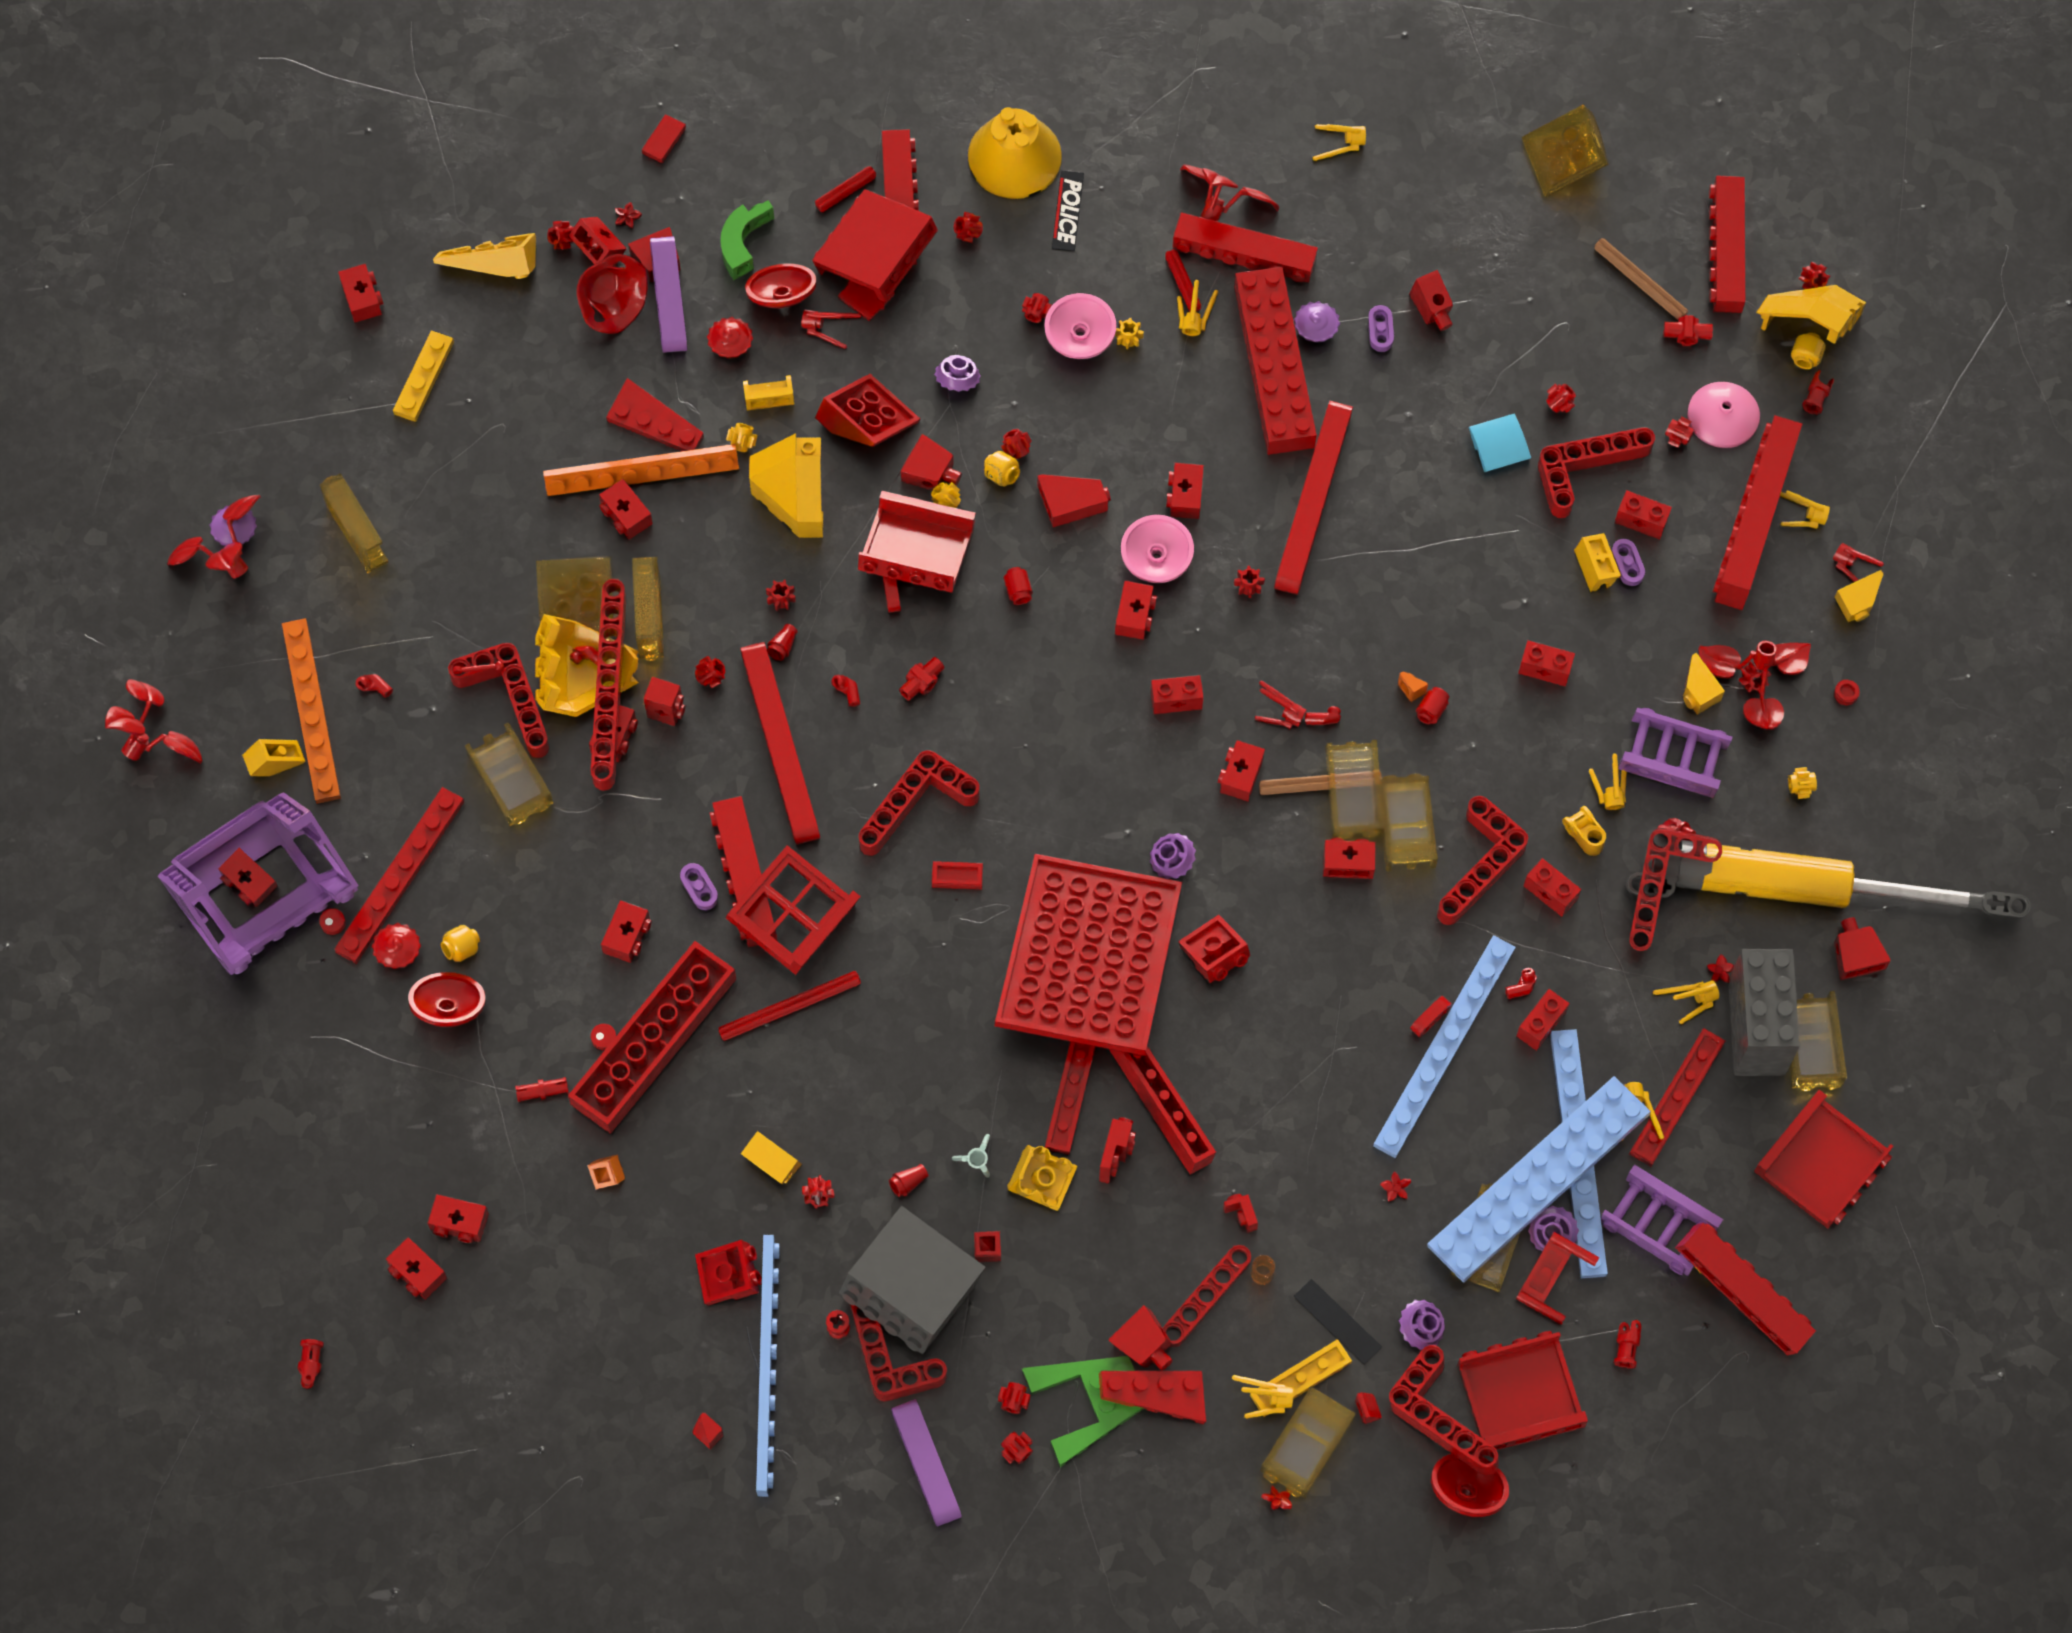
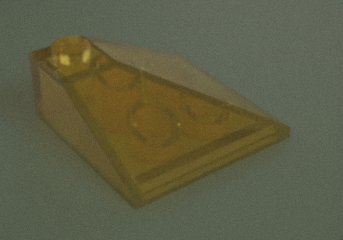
M1584 104L1522 136L1546 197L1609 165L1600 129L1593 113Z
M612 556L536 560L540 623L543 615L546 614L577 621L595 631H600L602 588L606 581L613 579ZM614 614L609 615L608 618L614 619Z

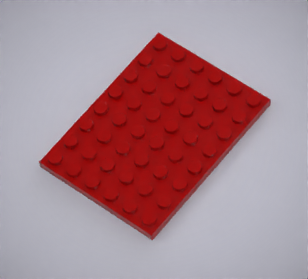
M1035 854L995 1019V1027L1145 1056L1182 882Z

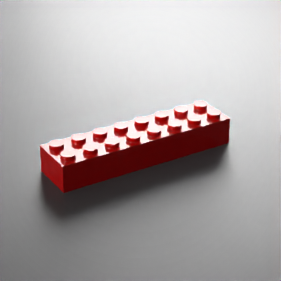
M1276 267L1235 273L1234 289L1267 454L1315 448L1317 434L1283 268Z
M1774 415L1772 424H1766L1713 588V592L1717 593L1714 602L1739 610L1744 608L1802 423Z
M694 941L569 1093L570 1105L611 1134L736 981L735 969Z

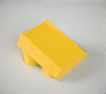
M1027 1145L1022 1151L1016 1169L1007 1185L1008 1190L1058 1211L1075 1174L1077 1165L1072 1164L1066 1158H1058L1051 1155L1049 1150L1043 1146L1032 1147Z

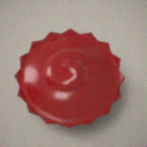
M732 316L728 319L722 318L720 321L714 322L713 327L709 328V334L706 336L712 352L726 358H735L746 353L747 349L751 347L753 340L752 330L749 328L748 323H744L741 318L735 319Z
M398 922L394 925L388 924L385 928L379 929L378 935L374 936V943L371 945L374 950L373 955L377 958V962L385 967L393 969L405 968L408 964L413 963L414 959L419 955L421 947L419 943L420 937L416 934L415 929H411L407 924L401 925Z

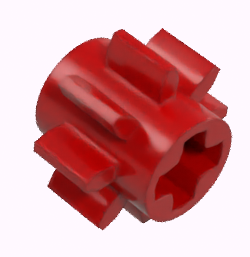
M964 212L963 217H957L953 226L954 232L957 234L956 238L972 243L973 238L980 237L983 231V224L979 221L980 216Z
M554 221L553 227L548 229L547 238L550 244L554 245V249L563 250L571 248L570 243L574 241L569 237V234L574 227L570 225V221Z
M1811 262L1810 266L1803 267L1799 280L1804 282L1802 288L1811 289L1826 286L1830 275L1825 273L1827 267Z
M1034 293L1031 298L1025 297L1022 304V312H1025L1024 316L1029 321L1040 323L1042 318H1046L1052 305L1049 304V299L1045 295Z
M1554 384L1547 390L1549 395L1546 402L1556 413L1560 411L1567 413L1575 406L1573 401L1576 394L1567 384L1562 386Z
M1682 416L1678 421L1672 419L1665 432V435L1669 437L1668 444L1676 448L1681 443L1687 446L1695 429L1690 427L1692 421Z
M1013 429L1003 436V445H1001L1003 452L1010 454L1015 459L1024 457L1029 453L1032 440L1027 432L1022 433L1019 429Z
M1248 566L1244 571L1238 570V578L1234 579V586H1240L1239 595L1243 593L1251 598L1254 593L1261 594L1262 588L1260 585H1264L1265 578L1259 577L1260 569L1254 570Z
M785 579L783 582H776L774 580L772 588H766V595L769 596L767 604H773L776 611L779 608L789 610L788 605L790 602H796V597L793 595L795 587H789Z
M707 656L699 660V664L695 666L697 668L695 670V677L701 685L707 686L710 684V687L714 688L721 684V680L725 679V666L719 659L714 658L711 660Z
M1750 661L1749 665L1745 666L1744 669H1740L1742 677L1739 678V682L1745 685L1744 688L1748 692L1754 689L1760 693L1763 670L1757 668ZM1769 671L1767 673V677L1771 676V673ZM1768 678L1766 680V686H1769Z
M821 1175L812 1179L807 1178L808 1186H802L805 1204L811 1203L815 1209L824 1205L828 1206V1198H834L831 1180L825 1181Z
M1009 1382L1007 1388L1001 1387L998 1395V1402H1002L1001 1409L1013 1414H1020L1021 1408L1027 1410L1031 1396L1026 1394L1027 1387L1014 1382Z
M1015 1431L1012 1432L1001 1443V1446L1004 1448L1001 1452L1002 1456L1009 1464L1014 1460L1018 1464L1023 1463L1033 1452L1029 1447L1032 1445V1440L1025 1432L1020 1436Z

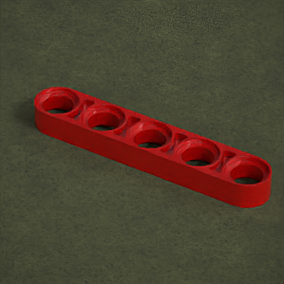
M1243 1245L1232 1247L1164 1325L1163 1329L1165 1332L1170 1328H1176L1181 1333L1180 1338L1176 1341H1171L1172 1343L1169 1347L1180 1346L1248 1268L1251 1261V1253L1247 1247ZM1235 1252H1243L1247 1257L1246 1262L1236 1264L1232 1260V1255ZM1219 1271H1226L1230 1274V1280L1227 1283H1220L1216 1280L1215 1275ZM1202 1290H1210L1214 1295L1213 1300L1210 1302L1201 1301L1199 1298L1200 1292ZM1186 1309L1196 1311L1197 1318L1194 1321L1189 1322L1183 1318L1182 1314Z

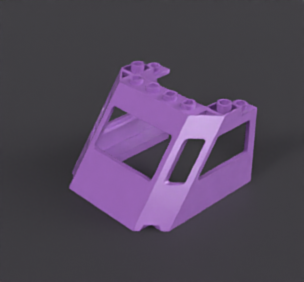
M284 792L266 803L264 801L256 803L173 858L171 861L173 865L158 875V878L230 975L234 973L237 975L248 968L247 964L252 962L251 955L254 956L260 953L265 948L264 945L271 940L277 941L286 934L285 931L292 926L298 927L307 920L306 917L311 913H318L328 906L327 903L333 900L338 904L354 897L353 893L358 890L357 887L359 886L311 811ZM303 834L312 839L330 863L332 869L318 874L293 839ZM278 845H281L304 875L306 881L237 928H233L209 896V891L223 883L219 879L222 875L218 868L239 847L252 860L256 861ZM197 902L202 904L223 933L224 939L219 944L205 925L209 921L208 918L195 907Z

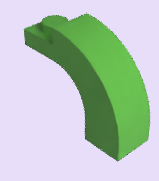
M769 200L756 204L750 211L744 205H741L732 212L723 226L721 232L722 258L733 280L754 269L753 257L744 246V241L752 231L774 219L773 206Z

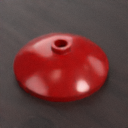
M778 264L763 268L754 273L747 280L745 289L747 297L760 306L787 308L807 299L815 290L817 282L814 272L805 266Z
M441 972L428 975L417 981L409 991L408 1003L412 1013L420 1020L438 1027H454L475 1019L482 1012L485 1006V992L482 986L471 977L459 973Z
M1448 1454L1439 1459L1431 1473V1485L1436 1496L1448 1508L1462 1515L1471 1517L1493 1515L1504 1507L1509 1496L1508 1481L1499 1468L1492 1475H1483L1453 1454ZM1484 1457L1480 1459L1484 1464L1491 1463V1461Z

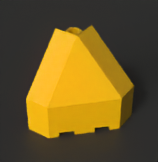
M1837 285L1768 295L1756 313L1760 314L1763 319L1761 329L1764 331L1775 316L1809 318L1829 329L1827 340L1835 344L1840 336L1843 338L1847 330L1851 331L1863 313L1866 302Z
M795 433L751 455L749 463L751 494L757 500L764 503L768 510L781 522L787 524L799 538H823L821 438H796Z
M544 614L535 636V645L540 646V657L535 659V677L540 678V689L535 690V700L543 710L577 717L595 707L597 665L589 659H583L579 664H575L570 660V654L576 646H592L598 651L599 632L577 621ZM610 637L606 639L607 641H614V639ZM625 644L623 647L621 692L638 684L637 680L632 676L638 667V651ZM608 659V660L605 661V663H606V664H612V663H614L616 660H615V659ZM608 681L605 682L603 685L609 687L612 686L614 682Z

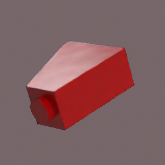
M1043 474L1037 476V487L1053 528L1108 511V502L1111 501L1108 488H1103L1101 480Z

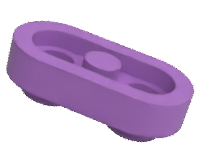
M1374 306L1368 316L1369 342L1374 350L1385 352L1392 347L1394 341L1392 312L1386 306ZM1381 318V319H1383L1384 321H1383V322H1378V321H1376V319ZM1382 339L1385 343H1379L1378 340Z
M1628 539L1617 540L1613 544L1611 552L1620 572V579L1626 585L1636 586L1643 581L1645 575L1642 560L1632 541ZM1619 552H1625L1627 556H1621ZM1628 573H1634L1636 576L1630 577Z
M696 863L684 866L680 872L681 883L695 906L701 910H710L715 907L718 902L717 890L703 867ZM691 876L698 877L696 881L689 880ZM703 896L710 897L708 901L701 900Z

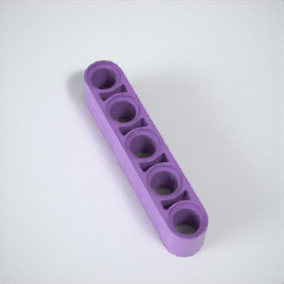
M674 236L650 238L662 352L687 351Z
M916 1399L891 1408L895 1423L936 1526L938 1527L961 1518L959 1506Z

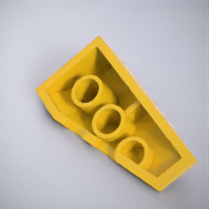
M531 233L506 237L505 241L495 245L491 241H487L476 246L475 249H471L470 246L441 251L433 258L435 264L504 277L515 276L516 279L525 278L535 268L536 235Z

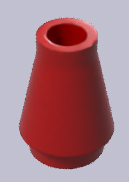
M785 624L783 629L767 643L768 655L773 659L782 661L789 656L794 638L798 633L793 625Z
M919 1164L916 1167L894 1173L893 1177L889 1179V1185L896 1196H907L929 1175L926 1168Z

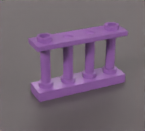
M1637 708L1632 718L1633 722L1639 723L1632 752H1624L1618 769L1714 798L1721 781L1713 777L1720 748L1727 750L1732 741V736L1727 735L1721 730L1712 731L1657 714L1649 708ZM1649 727L1663 731L1656 759L1653 760L1643 757L1641 754ZM1673 734L1687 738L1680 766L1678 767L1668 765L1665 762ZM1696 741L1711 745L1703 774L1691 772L1689 769Z
M1634 1164L1626 1178V1181L1630 1182L1628 1191L1613 1214L1605 1210L1601 1216L1603 1227L1612 1233L1618 1232L1666 1262L1675 1273L1689 1276L1694 1265L1688 1262L1681 1253L1677 1255L1666 1248L1667 1244L1683 1219L1688 1218L1696 1223V1225L1704 1222L1711 1225L1716 1231L1723 1219ZM1644 1191L1652 1196V1201L1634 1228L1621 1219L1637 1194ZM1661 1205H1667L1674 1210L1675 1214L1656 1242L1645 1235L1644 1232Z

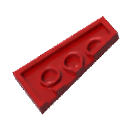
M628 378L606 416L607 421L681 452L698 449L704 438L702 431Z
M1101 1371L1099 1373L1100 1399L1130 1407L1137 1406L1155 1413L1170 1414L1172 1417L1194 1420L1195 1423L1199 1424L1206 1422L1202 1371Z

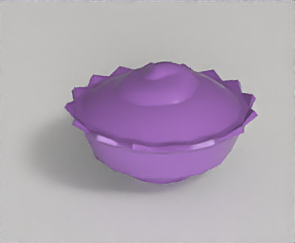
M1320 301L1302 305L1300 310L1296 311V317L1293 319L1295 329L1299 335L1312 342H1325L1327 339L1333 338V335L1338 332L1340 325L1339 315L1336 314L1335 308H1331L1328 303L1322 304Z
M949 356L935 368L936 372L934 375L937 377L936 381L941 383L942 387H947L950 391H968L980 383L979 378L981 375L979 370L976 368L975 363L965 356Z
M227 505L223 509L217 510L216 515L212 516V522L209 524L211 528L210 534L214 536V541L219 542L223 546L233 543L227 520H224L222 517L225 510L229 507ZM251 510L242 518L234 520L232 523L237 542L241 544L249 541L257 527L255 523L256 517L252 515Z
M1169 833L1164 837H1160L1150 852V863L1152 864L1153 871L1157 872L1159 877L1164 876L1166 879H1177L1181 875H1186L1187 870L1192 869V863L1196 860L1194 856L1196 849L1193 847V842L1188 840L1187 836H1182L1179 833Z
M1552 1205L1530 1223L1528 1232L1530 1234V1241L1534 1243L1535 1248L1543 1251L1553 1232L1575 1243L1579 1229L1577 1228V1220L1572 1217L1571 1212H1567L1563 1207L1557 1208Z
M1414 1300L1413 1303L1407 1304L1406 1309L1401 1311L1402 1317L1399 1320L1401 1324L1400 1332L1404 1334V1340L1408 1341L1411 1347H1417L1419 1350H1422L1429 1345L1437 1346L1439 1340L1443 1338L1445 1325L1440 1310L1433 1303H1428L1426 1300Z

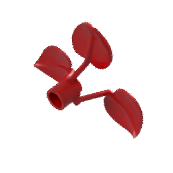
M1185 164L1181 166L1180 170H1187L1191 174L1205 179L1209 184L1205 206L1200 215L1201 218L1218 222L1222 212L1227 213L1228 209L1242 195L1271 203L1277 212L1279 210V205L1268 195L1248 187H1243L1224 206L1225 201L1218 198L1222 186L1238 188L1235 182L1206 168L1202 169ZM1213 186H1217L1215 194L1212 196Z
M261 496L243 497L233 502L223 513L222 517L224 520H227L233 543L228 544L219 552L212 553L205 546L200 545L203 541L201 537H193L185 540L175 548L168 559L167 565L184 563L193 557L197 551L202 550L210 556L205 564L207 568L227 570L233 579L242 576L248 570V566L241 558L243 554L241 551L242 544L237 542L232 523L234 520L242 518Z
M1761 641L1757 645L1756 652L1751 651L1750 655L1741 664V656L1737 650L1725 645L1699 646L1698 654L1713 676L1718 678L1733 677L1736 669L1740 670L1753 659L1755 666L1763 670L1760 699L1751 698L1747 700L1743 707V714L1750 723L1763 729L1772 730L1781 724L1784 709L1777 699L1764 698L1768 668L1777 666L1779 671L1788 675L1802 673L1808 665L1811 644L1782 643L1775 645L1770 641Z
M133 679L126 682L128 692L135 698L146 701V706L140 721L135 719L131 712L121 707L113 706L107 712L105 718L106 729H118L131 734L121 749L122 753L132 760H139L145 750L150 752L153 746L163 740L164 744L170 749L201 764L202 757L197 745L183 734L169 731L167 735L162 734L151 743L148 742L149 737L145 733L143 723L151 703L160 707L164 703V697L158 689L147 683Z

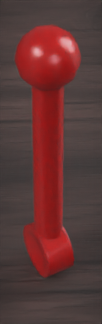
M498 661L491 665L454 666L452 671L453 674L490 669L502 671L504 664Z

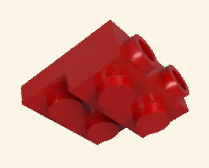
M1217 915L1178 941L1180 948L1194 962L1196 969L1209 983L1214 980H1223L1229 970L1235 966H1244L1251 956L1248 944L1220 915Z
M1112 1118L1100 1165L1099 1182L1109 1184L1111 1176L1116 1177L1118 1161L1125 1162L1127 1154L1132 1155L1136 1133L1132 1132V1120Z
M738 1240L695 1254L704 1304L712 1305L731 1298L738 1300L759 1293L758 1286L762 1284V1278L759 1271L755 1270L753 1261L757 1260V1253L754 1246H750V1243Z

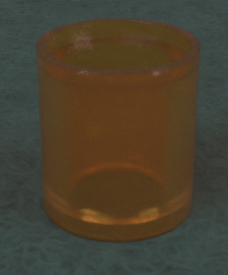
M1260 1255L1252 1263L1251 1277L1257 1284H1268L1274 1277L1275 1262L1267 1255ZM1264 1265L1269 1268L1270 1272L1263 1275L1258 1273L1256 1268Z

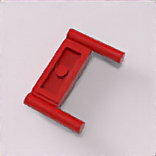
M1553 1232L1517 1295L1516 1300L1562 1325L1566 1316L1544 1304V1301L1571 1254L1593 1266L1596 1265L1599 1257L1558 1233Z

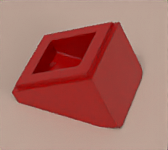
M1358 1393L1355 1403L1362 1422L1367 1424L1381 1419L1382 1415L1375 1396L1370 1393Z

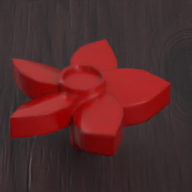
M631 202L626 204L625 209L615 208L616 214L619 215L615 225L618 226L626 222V225L633 229V220L639 219L642 213L634 210Z
M1720 954L1716 964L1707 965L1708 969L1714 972L1711 980L1716 983L1721 978L1724 982H1730L1728 973L1732 972L1735 965L1727 963L1724 955Z
M1394 1171L1391 1181L1386 1180L1380 1183L1382 1188L1387 1190L1388 1201L1394 1200L1397 1194L1401 1198L1407 1199V1192L1404 1188L1411 1183V1179L1400 1180L1399 1175Z
M1273 1485L1270 1494H1262L1261 1498L1271 1501L1270 1506L1273 1510L1279 1507L1282 1509L1292 1508V1503L1289 1500L1291 1493L1287 1491L1279 1493Z

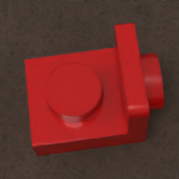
M1235 1194L1228 1197L1227 1201L1223 1204L1224 1212L1229 1213L1240 1209V1211L1236 1212L1240 1226L1245 1225L1247 1233L1257 1230L1258 1221L1249 1195Z

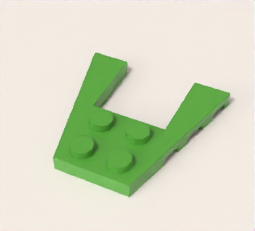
M1129 1356L1022 1369L1031 1395L1080 1377L1097 1417L1098 1423L1051 1440V1445L1060 1467L1085 1451L1091 1444L1105 1437L1118 1425H1122L1144 1409L1100 1399L1099 1373L1101 1371H1135Z

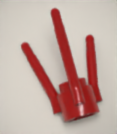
M804 310L801 327L807 329V334L817 336L843 349L847 348L846 344L818 332L817 328L822 329L824 318H861L860 313Z
M1844 543L1839 546L1833 557V560L1838 562L1836 568L1843 571L1853 582L1859 579L1846 566L1852 567L1857 558L1881 567L1884 565L1882 561L1860 553Z
M1260 681L1259 684L1264 687L1260 689V692L1285 707L1281 717L1286 719L1284 721L1255 716V720L1281 725L1288 729H1291L1292 725L1299 727L1307 709L1294 703L1264 681Z

